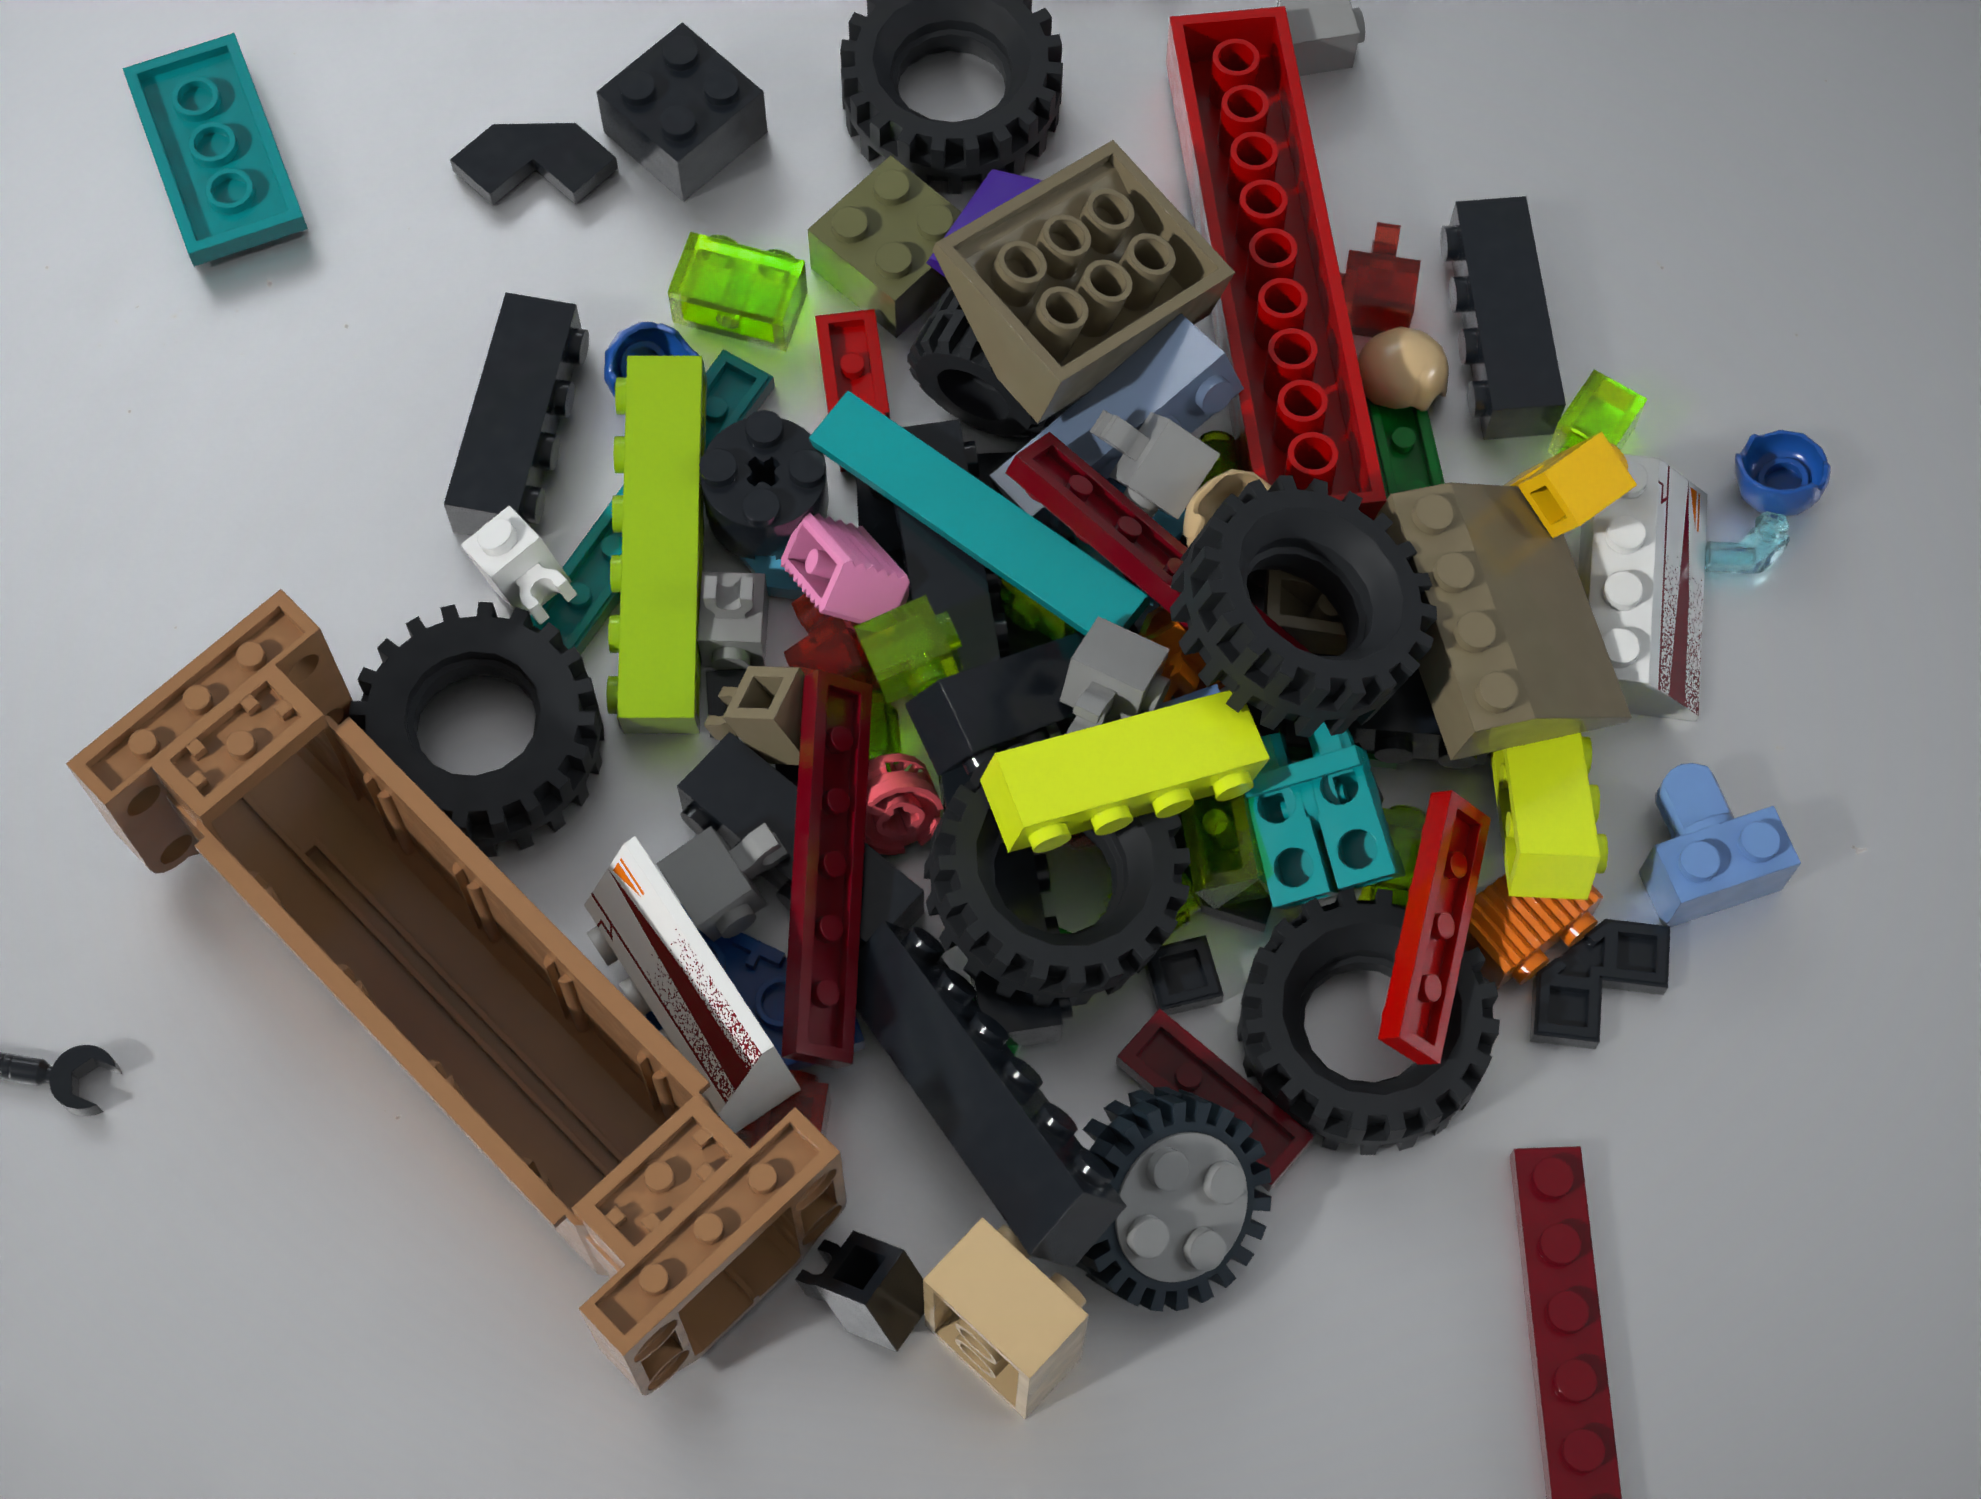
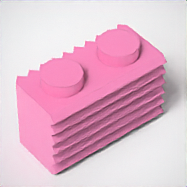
M810 512L791 534L781 557V567L785 568V572L789 573V577L793 578V582L798 583L797 587L802 588V592L806 593V597L810 598V602L815 603V608H819V613L886 631L890 628L895 615L904 608L909 596L910 581L907 574L863 526L856 528L852 523L845 525L841 519L835 522L830 516L824 519L819 513L813 516Z

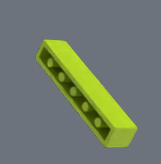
M627 356V377L616 378L617 415H625V436L614 437L613 459L615 473H624L623 495H613L612 528L614 533H622V555H611L610 585L612 593L621 594L620 615L609 616L608 643L610 653H619L618 676H608L606 698L608 714H617V719L624 734H700L701 657L697 639L703 572L704 497L699 464L701 457L706 451L707 376L702 356Z

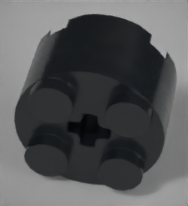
M756 411L747 419L740 420L726 427L711 441L699 464L706 515L712 533L732 553L754 560L755 555H775L776 560L781 559L791 534L802 519L810 512L813 516L819 513L824 519L827 518L829 503L826 462L823 453L812 446L809 440L811 434L794 422L780 418L773 411Z

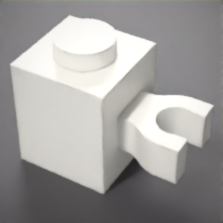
M510 506L506 507L461 544V547L491 587L513 611L515 607L529 611L530 615L540 625L549 618L542 605L553 596L560 593L569 602L577 595L570 585L572 581L540 536Z

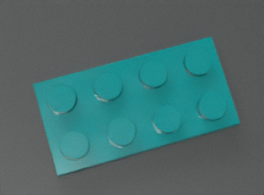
M235 33L122 68L188 255L194 267L308 229Z

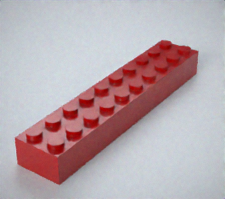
M1281 6L1170 16L1166 66L1195 227L1200 235L1235 271V274L1213 308L1211 315L1217 346L1226 353L1244 388L1228 404L1239 470L1254 472L1271 486L1279 476L1293 475L1296 487L1299 490H1305L1314 478L1328 482V495L1342 501L1348 492L1351 491L1363 498L1358 510L1374 521L1386 502V495L1286 8Z

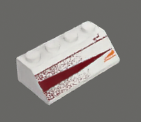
M1624 454L1628 463V472L1637 486L1581 525L1578 574L1630 714L1697 721L1700 704L1708 494L1660 458Z
M634 836L626 841L584 904L597 925L588 931L587 935L608 966L619 959L630 976L619 983L629 1001L643 1015L650 1011L653 1012L663 1028L659 1032L709 1081L710 1087L701 1095L709 1102L710 1108L720 1116L734 1133H737L800 1091L801 1088L637 837Z

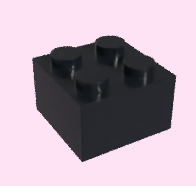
M683 22L596 91L604 133L683 202L768 132L764 91Z

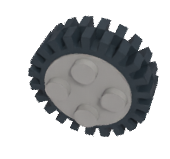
M1154 1087V1095L1140 1089L1128 1093L1131 1107L1117 1100L1104 1107L1111 1121L1109 1125L1092 1118L1082 1129L1095 1141L1090 1150L1084 1149L1096 1155L1111 1170L1113 1179L1110 1181V1184L1127 1207L1076 1266L1087 1272L1085 1276L1137 1307L1140 1304L1149 1310L1163 1312L1164 1305L1175 1311L1189 1308L1188 1296L1200 1303H1204L1214 1297L1208 1280L1227 1288L1236 1279L1235 1275L1226 1265L1230 1259L1244 1266L1248 1265L1254 1253L1241 1246V1243L1246 1234L1262 1240L1267 1226L1251 1219L1253 1211H1270L1272 1196L1255 1189V1186L1272 1182L1269 1167L1256 1162V1160L1266 1155L1261 1142L1248 1137L1253 1130L1245 1121L1234 1117L1235 1113L1182 1089H1179V1092L1168 1087Z

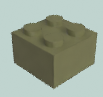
M890 155L808 229L811 269L861 310L875 309L877 323L897 338L946 292L947 288L951 287L947 279L926 262L933 253L932 250L935 243L944 238L961 211Z

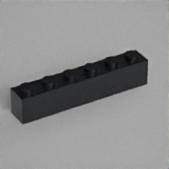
M883 921L859 950L857 1011L1028 1254L1074 1268L1127 1207L1110 1184V1181L1113 1179L1111 1170L1096 1155L1085 1150L1074 1136L1078 1130L1075 1122L1061 1108L1050 1103L1039 1089L1043 1084L1040 1075L1029 1064L1016 1057L1007 1046L1006 1042L1009 1039L1007 1031L994 1018L981 1011L973 1000L977 995L974 987L962 975L948 967L941 957L945 953L942 944L933 935L920 927L915 926L910 931Z

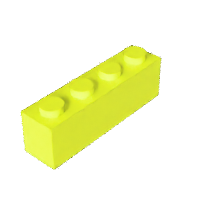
M1227 690L995 753L980 778V782L1008 853L1027 847H1032L1034 853L1047 852L1067 843L1073 834L1093 829L1096 835H1107L1128 826L1133 821V817L1154 812L1157 818H1166L1185 811L1197 799L1215 795L1217 801H1226L1248 792L1254 786L1253 780L1270 758L1247 704L1244 705L1239 713L1226 704L1232 695V692Z
M1581 733L1490 752L1508 895L1513 897L1588 900L1595 874H1603L1608 861L1607 837L1605 834H1597L1596 822L1600 811V791L1598 785L1589 784L1588 778L1592 765L1591 738L1582 737Z

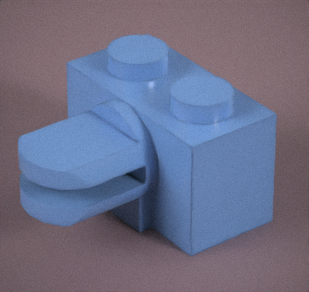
M1688 763L1680 764L1670 770L1655 794V804L1672 839L1655 844L1638 873L1661 924L1673 927L1781 891L1801 862L1774 806L1734 818L1711 770L1705 765Z

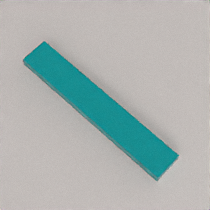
M724 349L706 372V449L711 441L726 427L740 420L747 419L751 414L758 411L775 388L774 376ZM623 486L616 495H623ZM612 501L562 567L572 581L570 585L577 595L567 602L560 593H557L542 605L549 618L541 625L530 615L533 626L540 630L548 622L559 629L563 644L568 649L575 646L580 655L620 602L621 593H612L610 585L611 555H622V533H614L612 528Z
M850 391L843 395L809 437L815 449L1085 636L1098 616L1129 630L1150 604L1147 594Z

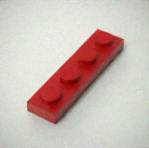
M1453 790L1433 792L1430 795L1378 1035L1380 1041L1418 1065L1441 1063L1491 822L1489 816Z

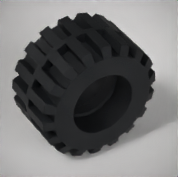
M947 288L907 355V362L911 366L909 370L913 378L920 383V388L935 403L954 417L975 428L1009 438L1014 436L1027 438L1031 437L1032 434H1038L1043 429L1048 418L1037 424L997 379L952 288Z

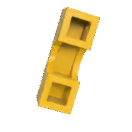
M1601 431L1520 473L1503 486L1519 487L1551 537L1555 538L1581 526L1636 487L1637 484L1628 472V463L1624 454L1617 446L1610 443Z

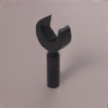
M79 1045L68 1049L57 1058L53 1066L44 1059L0 1052V1079L37 1086L49 1082L51 1092L56 1100L66 1110L79 1116H93L103 1112L97 1104L79 1097L80 1078L98 1066L122 1074L119 1065L109 1053L93 1045Z

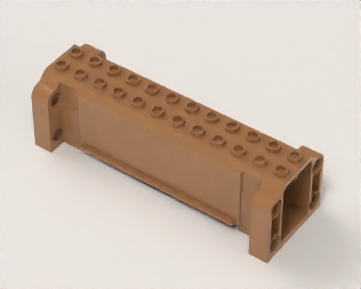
M280 589L69 760L66 765L114 833L153 873H164L175 868L188 857L201 854L239 894L242 900L597 1274L609 1276L610 1280L578 1309L599 1349L636 1389L646 1396L661 1387L678 1371L701 1358L800 1264L817 1239L835 1222L847 1203L841 1153L796 1107L751 1149L710 1108L709 1102L701 1095L710 1087L709 1081L350 718V702L353 699L321 629Z

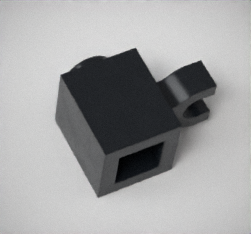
M854 1230L841 1247L834 1242L824 1239L817 1250L828 1266L821 1274H811L809 1271L802 1269L795 1278L796 1282L805 1295L817 1300H825L846 1331L898 1352L924 1314L923 1278L905 1250Z

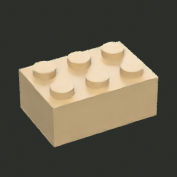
M982 1217L923 1279L925 1326L1014 1410L1026 1419L1081 1360L1089 1314L1082 1309L1086 1304V1299L1061 1274L1055 1272L1049 1279L1029 1260L1032 1256L1028 1254L1010 1227L1003 1224L996 1230Z

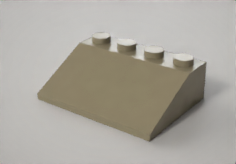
M1114 140L936 242L932 250L997 379L1037 424L1088 393L1178 315L1183 314L1193 324L1210 315L1235 274V271Z
M1450 482L1390 494L1376 518L1383 512L1394 522L1386 533L1397 545L1407 541L1411 542L1417 551V554L1409 562L1414 573H1428L1432 583V587L1424 592L1421 602L1437 606V620L1425 632L1433 637L1434 640L1431 649L1418 662L1420 664L1418 669L1451 761L1627 723L1632 718L1564 534L1555 538L1551 537L1519 487Z

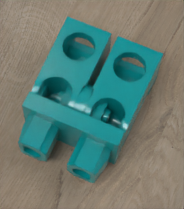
M1323 722L1311 737H1308L1313 757L1296 763L1291 761L1284 734L1279 732L1261 737L1270 759L1255 777L1253 788L1246 792L1245 796L1249 800L1251 818L1273 908L1289 909L1303 905L1314 898L1321 900L1338 895L1339 890L1353 888L1356 890L1406 875L1399 850L1395 849L1382 809L1378 788L1370 770L1371 765L1367 751L1354 744L1349 729L1342 734L1331 736L1325 722Z

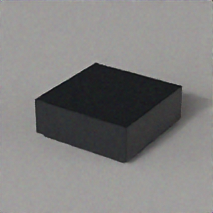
M1206 935L1162 945L1145 966L1157 1011L1160 1008L1167 1015H1172L1221 1003L1224 994Z

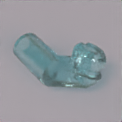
M1767 511L1756 518L1755 527L1749 531L1740 543L1708 541L1705 548V571L1759 574L1766 571L1788 546L1790 539L1787 534L1789 531V521L1782 514Z

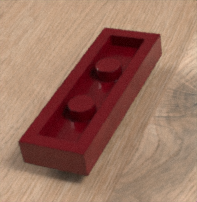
M1160 1008L1116 1057V1065L1153 1095L1154 1087H1168L1179 1092V1089H1182L1235 1113L1234 1117L1245 1121L1253 1130L1248 1137L1261 1142L1266 1153L1256 1162L1270 1168L1272 1182L1261 1185L1268 1192H1270L1313 1140L1314 1135Z

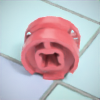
M901 753L880 755L869 760L865 843L879 854L888 856L905 854L904 846L916 841L923 846L932 838L941 819L940 812L944 809L925 764L914 756ZM885 763L889 764L891 772H887ZM910 764H912L908 771H904Z

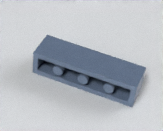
M1180 314L1016 454L1048 432H1051L1120 492L1124 493L1126 488L1109 477L1123 454L1090 432L1103 410L1112 415L1119 416L1138 431L1150 412L1172 420L1189 433H1193L1211 416L1223 410L1231 399L1244 388L1226 353L1183 314ZM1016 454L990 475L1006 499L1066 540L1070 536L1075 535L1072 529L1041 503L1033 500L1018 483L1005 473Z

